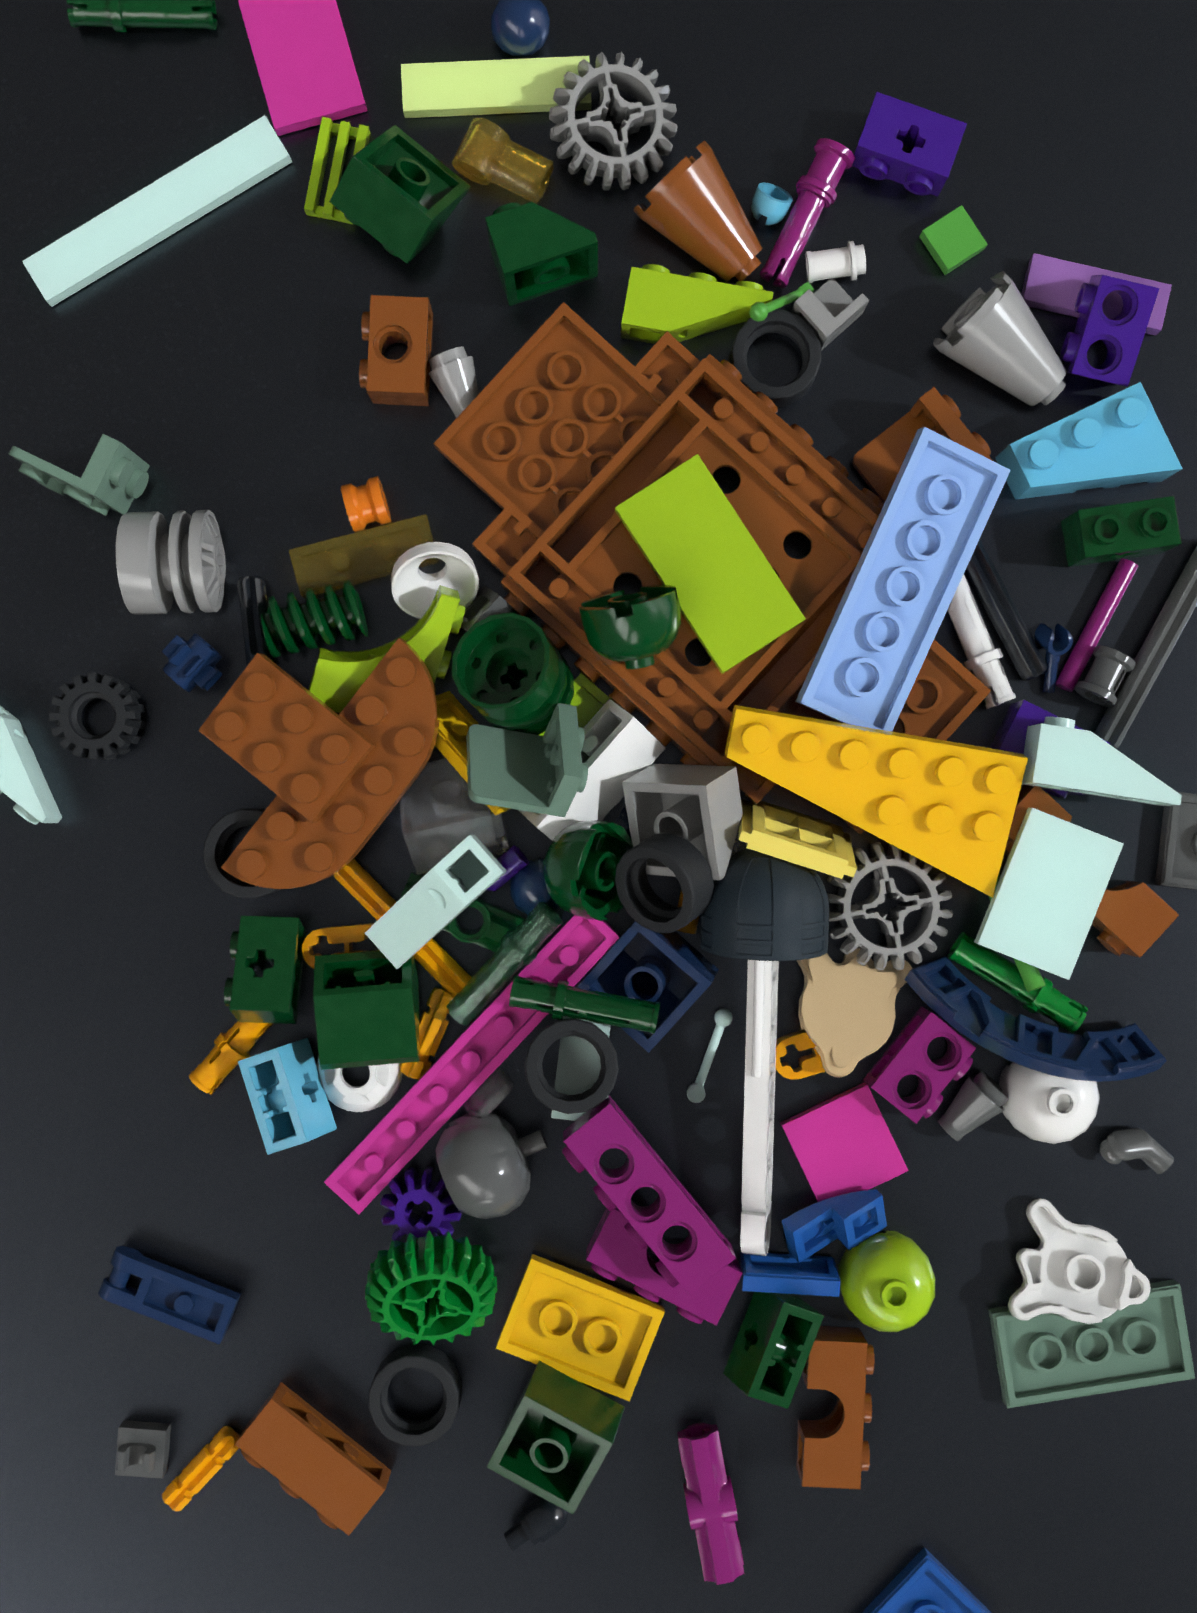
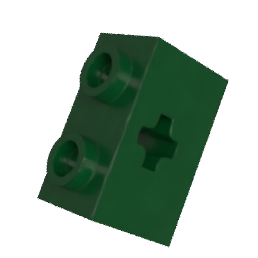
M1174 496L1081 509L1061 521L1068 567L1115 561L1121 558L1129 559L1161 554L1181 544Z
M241 916L239 931H233L230 939V957L232 960H235L233 978L228 977L226 979L224 987L225 1006L230 1007L229 1010L239 1022L297 1024L304 959L302 944L306 938V930L299 918ZM265 962L270 963L273 968L265 969L263 977H258L255 971H263Z
M754 1292L723 1374L747 1396L788 1409L824 1315L793 1294Z

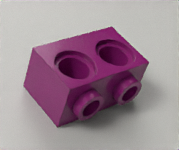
M921 1006L863 1081L917 1124L922 1116L928 1118L938 1109L943 1100L941 1092L952 1079L954 1081L959 1080L969 1070L973 1062V1058L970 1056L976 1050V1047L934 1013ZM937 1037H945L947 1041L945 1055L940 1059L930 1060L927 1054L929 1043ZM906 1075H916L918 1079L916 1091L908 1097H900L897 1093L899 1081Z

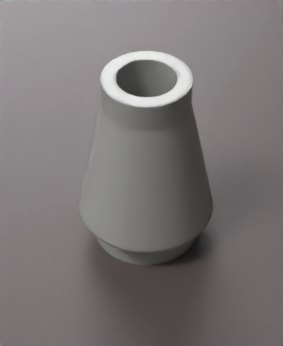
M463 346L444 351L428 360L432 369L428 374L456 418L479 394L473 356H467Z

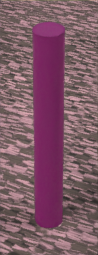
M1120 559L1056 681L1057 687L1073 692L1138 568L1136 563L1128 559Z

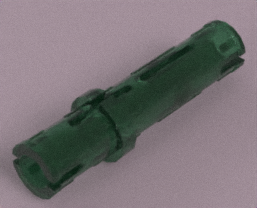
M538 902L514 931L508 930L501 938L502 944L498 947V950L473 975L464 988L449 1001L446 1006L447 1009H450L449 1014L460 1024L465 1026L471 1025L474 1019L503 989L513 975L524 964L529 965L537 957L536 951L540 948L541 944L562 924L559 914L546 903Z

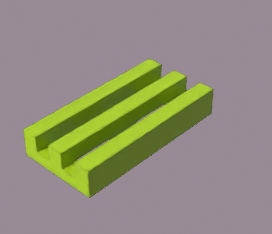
M322 117L304 205L306 215L353 224L346 219L342 211L335 209V206L329 201L341 180L348 140H356L353 154L355 155L369 144L371 134L369 126L359 124V128L352 127L350 122L341 121L340 124L333 123L331 118ZM332 136H337L324 207L318 206Z

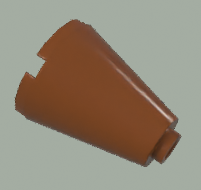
M704 140L696 147L702 156L697 160L693 156L690 158L686 156L645 196L651 205L647 208L644 203H640L634 208V212L640 219L725 282H728L732 277H735L738 281H743L761 264L756 255L762 250V247L712 148Z

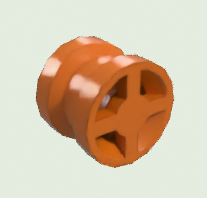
M378 476L369 478L366 484L357 487L351 483L341 486L345 509L354 532L364 530L367 524L378 522L382 525L391 523L387 499Z

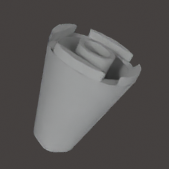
M1001 271L990 278L996 284L995 287L987 293L979 287L955 311L942 327V330L948 336L945 339L935 338L933 342L934 347L940 353L1026 404L1034 406L1041 402L1043 405H1047L1065 388L1066 384L1062 380L1067 370L1012 278L1004 271Z

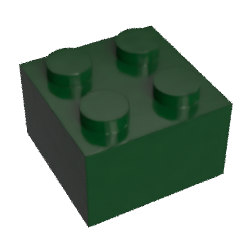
M539 1360L502 1430L487 1468L563 1510L574 1514L613 1445L625 1406Z

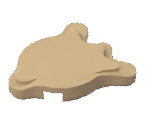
M856 948L848 955L845 954L842 963L839 964L833 962L828 953L816 958L797 960L804 975V988L799 999L798 1009L800 1026L802 1030L805 1029L809 1038L816 1045L814 1048L821 1057L824 1070L829 1075L839 1078L847 1076L854 1070L860 1060L876 1052L886 1043L892 1033L896 1017V995L900 988L907 983L904 979L912 969L906 960L902 970L895 969L891 960L887 962L884 970H877L874 968V961L871 958L865 965L857 963L856 956L860 948Z

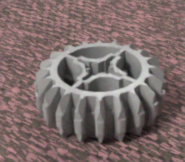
M622 51L616 54L614 64H608L606 56L601 52L596 57L595 69L588 61L583 59L578 65L579 75L568 71L563 79L566 88H556L553 100L558 106L551 107L549 112V120L557 124L550 130V139L562 142L556 152L558 159H566L572 156L568 171L573 175L581 168L587 170L584 178L586 185L593 183L595 175L603 177L601 185L605 191L610 190L613 178H618L619 186L622 190L629 189L631 184V174L636 181L643 184L648 178L647 168L658 172L663 165L660 156L670 155L673 144L668 139L676 135L678 128L677 124L669 120L676 114V104L664 102L670 94L669 85H661L655 88L654 84L659 75L657 69L649 71L646 75L640 73L643 64L641 58L634 60L632 68L625 66V57ZM599 90V108L587 112L585 118L575 120V110L579 102L590 92L593 93ZM618 90L632 95L638 102L630 103L624 100ZM608 108L614 122L621 123L618 136L616 129L613 128V124L610 121H605ZM650 125V139L638 151L627 155V136L639 132L642 126ZM596 141L601 143L607 149L609 156L595 151L586 142Z
M880 842L871 843L870 859L861 848H856L853 852L858 865H856L857 870L854 878L846 875L843 880L829 875L827 879L828 883L839 887L837 895L827 893L828 902L836 904V910L829 911V922L839 920L840 925L831 929L829 936L836 940L847 935L848 938L842 943L840 950L848 955L859 947L860 951L856 957L857 963L865 965L870 960L872 954H874V968L877 970L885 969L888 956H890L891 963L895 969H904L905 953L913 963L919 964L922 962V955L918 947L922 946L927 951L933 953L937 950V946L929 938L930 935L934 933L945 937L948 933L945 927L937 925L939 917L948 919L952 918L953 915L952 910L940 908V901L951 899L952 892L936 890V886L946 880L945 874L938 872L928 876L927 874L933 866L922 860L916 865L918 858L907 852L901 858V850L889 844L885 856ZM888 866L900 868L908 873L917 883L920 892L902 894L896 888L894 878L889 877ZM873 871L874 878L871 879L872 891L865 900L851 905V898L855 887L866 874ZM887 892H889L888 898L907 902L897 904V907L891 908L888 920L885 919L887 914L870 910V908H875L878 904L885 902L884 894H887ZM923 907L921 918L916 928L906 938L901 940L900 935L904 933L903 921L910 912ZM874 918L880 926L881 933L885 934L887 944H874L865 939L857 930L853 920Z

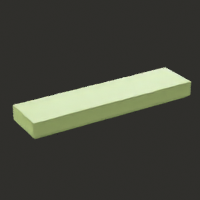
M589 56L401 64L404 117L422 118L550 112L551 107L558 106L553 100L555 89L566 88L563 83L564 75L568 71L579 75V62L585 59L590 63ZM591 92L579 102L575 111L591 110Z

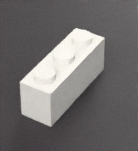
M611 699L603 705L583 728L584 743L581 758L582 763H587L588 778L585 789L581 793H576L566 816L559 817L518 810L552 841L559 832L574 823L602 821L624 796L622 782L652 765L665 750V747L634 716Z

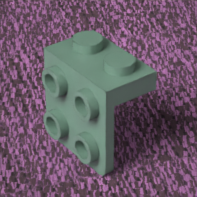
M102 434L81 478L16 446H12L9 453L10 456L22 463L18 470L19 472L63 496L66 494L76 499L80 504L104 516L107 515L109 509L122 515L128 512L133 499H137L142 495L149 479L147 471L150 465L124 444L105 434Z
M557 703L543 736L479 724L471 725L466 734L469 798L473 802L565 817L576 793H581L585 789L588 778L587 763H582L581 758L584 729L578 727L576 706Z

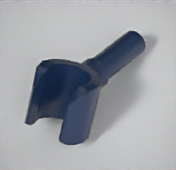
M1043 623L1037 627L1034 639L1036 643L1046 650L1045 661L1047 670L1044 675L1043 692L1054 693L1060 655L1065 654L1071 648L1073 637L1067 629L1058 623L1055 626V633Z

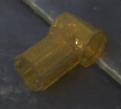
M479 117L473 118L452 160L453 167L467 179L481 185H489L491 181L536 204L543 197L554 169V161L511 141L509 135L501 127Z

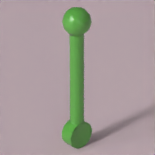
M806 282L797 290L768 303L755 302L749 309L750 317L754 321L761 322L767 318L768 313L796 301L808 289L814 292V288L809 282Z

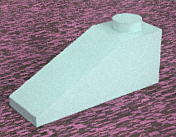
M1045 717L1044 724L1028 726L1024 755L1028 758L1022 784L1159 806L1181 804L1182 795L1093 732L1075 729V720L1061 717Z

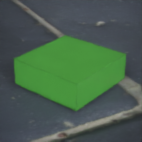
M962 205L922 230L919 236L944 275L982 252L988 245Z

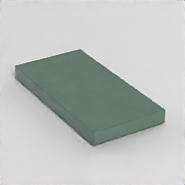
M1174 1279L1150 1283V1294L1146 1301L1141 1304L1128 1305L1121 1311L1117 1310L1111 1316L1102 1319V1322L1092 1324L1071 1321L1054 1313L1040 1314L1030 1320H1019L1012 1316L1008 1306L988 1309L1002 1399L1007 1409L1195 1379L1180 1284Z

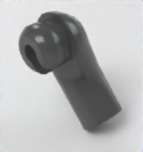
M1139 1128L1116 1130L1107 1136L1108 1139L1103 1140L1100 1144L1101 1156L1105 1161L1113 1165L1119 1164L1122 1160L1128 1161L1140 1158L1155 1173L1162 1174L1168 1170L1174 1161V1157L1146 1131Z

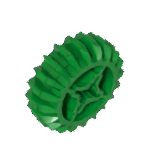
M429 1230L425 1237L420 1238L409 1233L405 1243L392 1240L390 1248L388 1250H379L375 1262L370 1263V1270L367 1273V1284L365 1285V1300L367 1301V1308H369L371 1313V1321L380 1323L381 1332L389 1333L394 1331L396 1340H402L406 1337L412 1338L414 1345L421 1340H430L434 1346L436 1340L446 1339L453 1343L457 1334L470 1336L472 1327L484 1326L485 1317L493 1314L495 1293H497V1277L494 1276L491 1256L483 1253L481 1245H470L467 1236L457 1240L452 1239L449 1231L443 1236H433Z

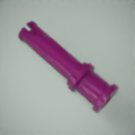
M827 138L817 140L814 146L816 156L807 174L799 177L796 183L798 198L773 250L759 273L762 279L769 282L779 265L781 268L773 283L776 287H787L791 274L823 208H829L830 205L834 204L837 198L835 189L844 170L851 168L855 161L853 152L837 141Z

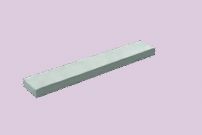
M264 115L22 262L46 302L53 307L292 163V160Z

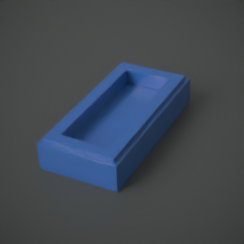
M740 1252L739 1264L743 1273L740 1278L742 1291L839 1297L841 1281L835 1259L832 1257L810 1256L799 1263L791 1254L768 1253L766 1256Z

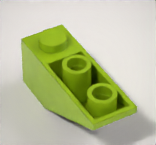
M646 264L642 268L631 267L621 323V338L656 344L668 331L677 341L682 342L747 321L751 318L749 314L751 305L755 302L765 304L772 301L774 292L763 290L762 285L751 281H739L735 285L717 282L714 276L706 273H691L689 277L671 274L669 269L656 264Z

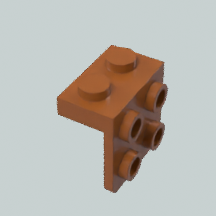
M933 387L917 400L907 414L859 450L852 459V465L884 504L915 434L922 427H926L990 460L992 459L990 458L991 451L986 441L978 433H971L959 419L961 413L956 403L946 394L941 396L936 388Z

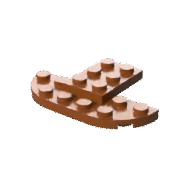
M398 638L339 715L264 654L257 653L198 730L276 794L270 805L221 868L241 881L263 888H298L331 877L349 864L365 846L425 768L432 755L439 729L437 702L434 691L436 688L433 679L421 657L404 639Z

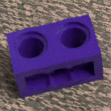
M1092 275L1089 284L1083 283L1075 302L1074 310L1080 313L1074 333H1067L1060 351V360L1065 362L1066 373L1128 387L1160 288L1107 275ZM1115 291L1121 296L1123 307L1117 317L1109 319L1103 313L1102 304L1105 297L1110 292ZM1101 340L1107 347V357L1103 364L1093 368L1088 363L1087 351L1095 341Z

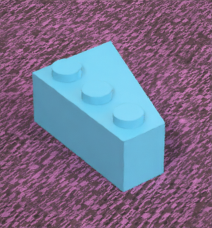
M1141 382L1009 444L995 457L998 464L1010 469L1006 481L1015 500L1073 493L1077 490L1100 487L1106 489L1125 484L1162 482L1183 469Z

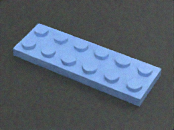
M926 427L917 430L795 702L840 723L893 731L1006 482L1010 469Z

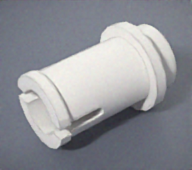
M848 241L847 247L814 252L806 251L805 253L806 272L809 283L850 276L851 281L857 280V275L866 274V256L863 244L855 245L854 241Z

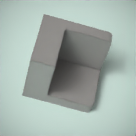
M829 279L816 292L813 293L808 289L795 301L791 313L801 316L813 327L820 341L822 351L863 314L869 300L862 293L853 301L835 279Z

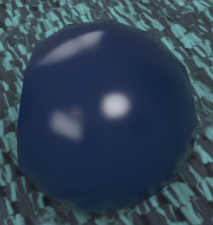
M500 0L491 16V31L494 41L504 52L516 57L533 55L544 46L549 35L550 18L547 8L541 0Z
M544 858L529 860V864L510 880V896L517 909L530 917L539 919L551 915L559 908L548 894L544 880Z

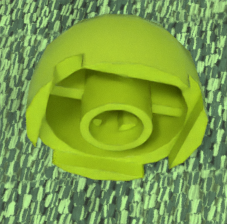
M885 1231L886 1233L872 1235L851 1250L846 1248L838 1265V1274L841 1281L840 1291L846 1307L861 1323L878 1331L899 1332L915 1326L927 1315L935 1298L936 1279L929 1258L911 1238L896 1231Z

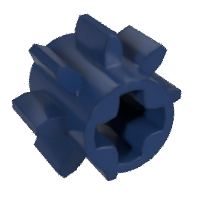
M196 633L188 641L176 635L161 651L169 658L168 663L162 668L163 671L189 693L197 685L208 691L223 675L215 667L222 656Z

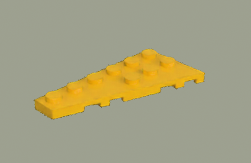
M734 705L725 748L727 758L993 898L1028 761L1024 754Z

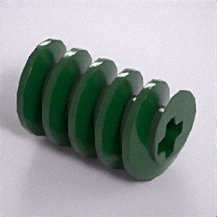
M349 579L343 580L342 595H337L330 583H328L324 587L323 599L319 600L312 588H306L305 603L300 604L294 593L288 592L286 607L281 608L275 597L271 596L268 597V611L261 612L263 634L268 649L274 658L281 656L283 644L291 654L299 652L301 639L309 649L318 648L320 635L328 645L336 644L338 629L347 641L355 640L357 625L362 633L368 637L363 606L358 592Z

